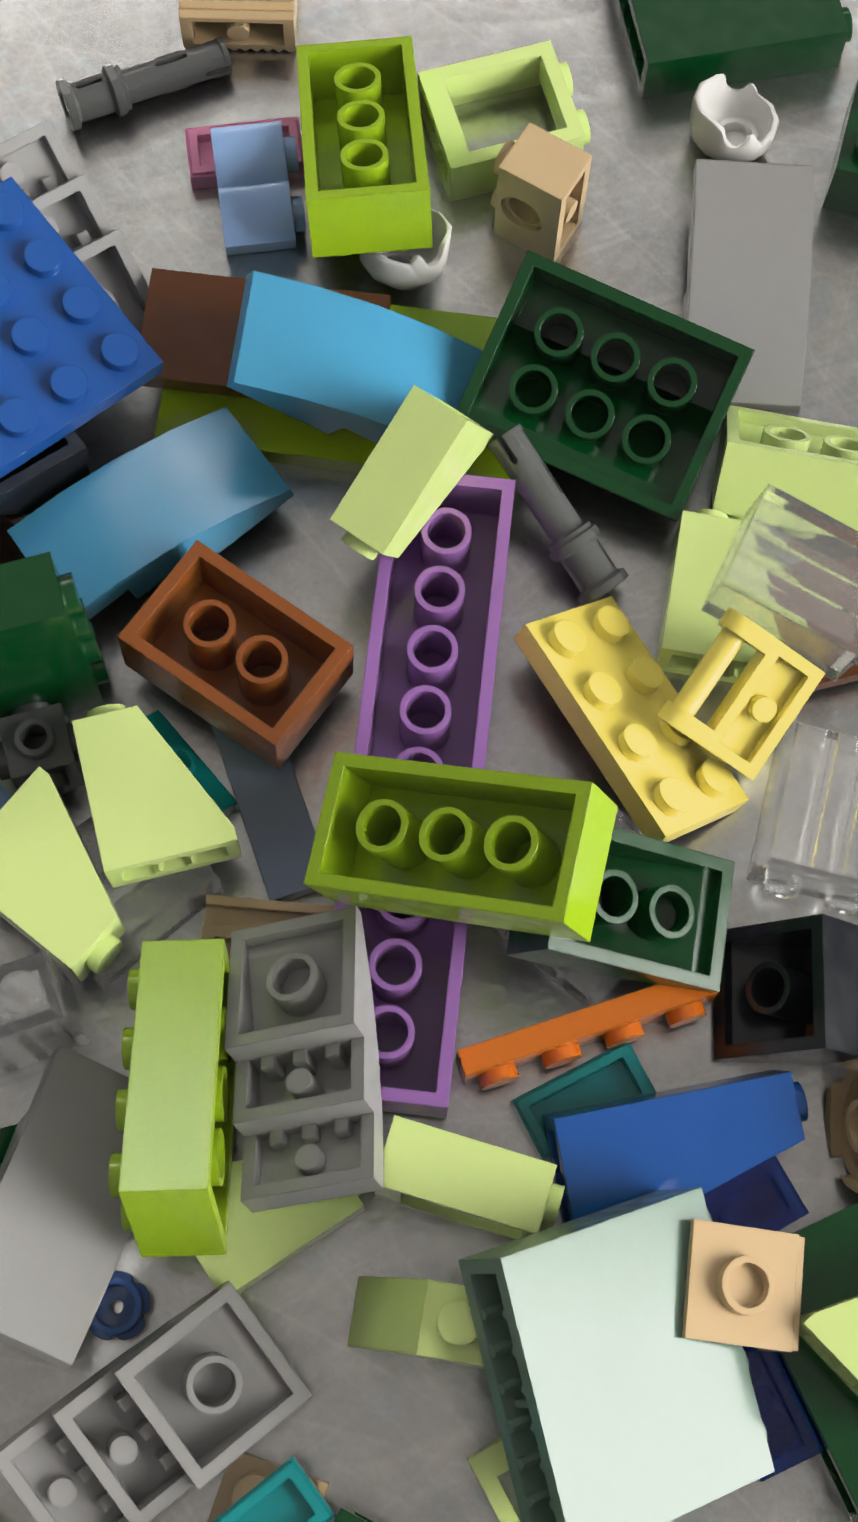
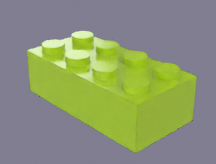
M412 36L296 46L305 195L313 258L432 248L430 186Z
M335 752L304 885L337 904L356 905L357 907L590 942L618 806L599 787L589 781Z
M224 938L142 941L140 968L130 969L128 973V1003L130 1009L135 1010L134 1027H125L122 1033V1063L124 1069L130 1070L128 1089H118L116 1094L117 1131L119 1133L124 1132L122 1153H112L110 1157L109 1190L112 1198L121 1199L122 1228L124 1231L133 1232L141 1257L226 1255L236 1062L224 1049L230 963Z

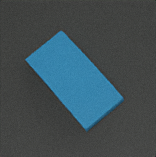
M253 270L246 276L227 387L327 434H331L341 428H346L378 443L413 385L457 409L483 350L435 327L379 305L319 286Z
M224 407L174 428L112 460L57 494L7 530V532L25 558L50 551L59 575L72 572L79 598H82L88 619L90 620L127 590L137 599L147 593L167 577L196 540L219 554L293 497L294 494L227 407Z

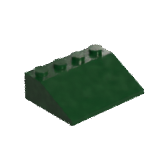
M528 250L456 410L493 433L494 435L491 438L493 441L518 424H521L524 428L522 430L545 464L677 522L755 350Z

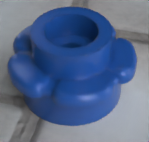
M114 1271L89 1330L102 1340H111L113 1337H118L120 1340H128L136 1336L145 1326V1313H148L151 1309V1298L146 1286L142 1283H135L133 1276L127 1272ZM114 1300H120L123 1303V1310L120 1313L115 1314L111 1311L110 1306Z

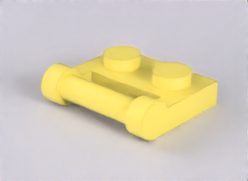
M728 607L718 622V625L722 627L721 631L673 702L666 699L656 716L741 774L753 780L826 673L756 623ZM743 643H746L755 649L756 652L705 725L694 716Z

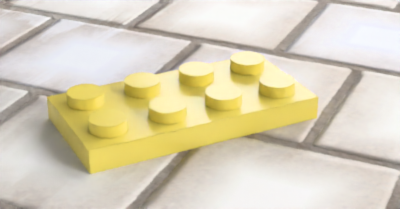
M612 596L525 624L513 638L643 836L664 842L672 841L735 812L749 800L724 761L656 716L666 699L673 702L678 693Z

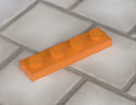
M656 984L459 1049L456 1054V1064L464 1086L479 1081L482 1090L492 1089L518 1079L520 1076L517 1068L541 1060L545 1069L559 1067L581 1058L583 1055L580 1047L601 1040H605L608 1049L628 1042L631 1043L645 1036L643 1026L667 1019L670 1028L699 1020L707 1015L704 1006L710 1005L719 992L710 993Z

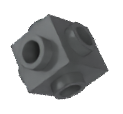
M31 702L17 707L11 716L0 718V735L2 739L0 741V778L2 781L11 779L16 788L19 789L38 767H41L50 775L60 795L67 793L72 788L85 785L73 725L70 723L61 703L50 705L47 702Z

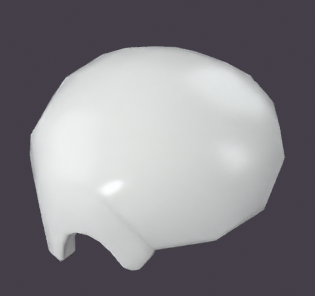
M716 74L699 83L690 110V127L693 141L705 155L715 160L749 162L756 160L771 148L779 125V119L774 105L757 93L753 83H749L741 89H733L727 85L724 74Z
M431 209L432 248L359 254V260L373 279L382 285L398 290L420 288L435 281L445 269L452 225L442 213Z

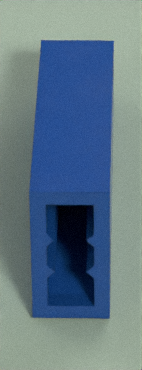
M772 1069L542 1115L551 1163L557 1165L554 1180L556 1184L565 1186L560 1205L562 1222L565 1223L657 1190L702 1187L703 1194H706L805 1140L802 1122L808 1119V1104L801 1084L798 1081L793 1082L790 1071Z

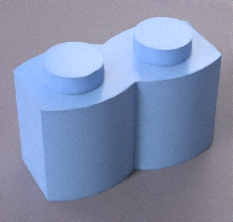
M281 121L210 128L227 256L296 248L295 232L306 231L302 195L291 196L288 174L299 172L295 136L283 137Z

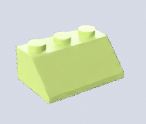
M730 405L722 425L712 486V509L725 513L729 518L744 520L746 525L756 524L757 520L781 524L783 529L797 535L812 536L816 535L818 531L839 534L845 541L858 545V428Z

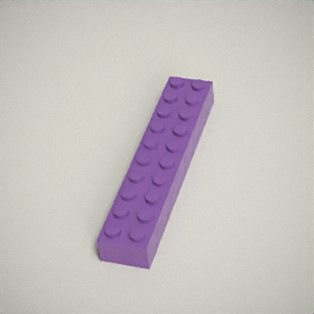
M464 474L399 558L380 553L354 754L485 769L516 480ZM335 902L334 910L349 907V905L337 904ZM358 907L362 915L372 984L379 1050L382 1111L446 1118L449 1105L468 924Z

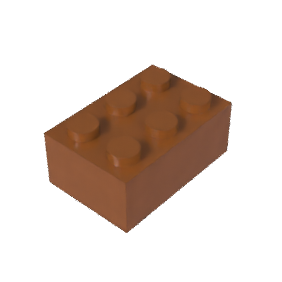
M198 540L195 541L117 636L126 666L277 770L281 768L353 675L354 646Z

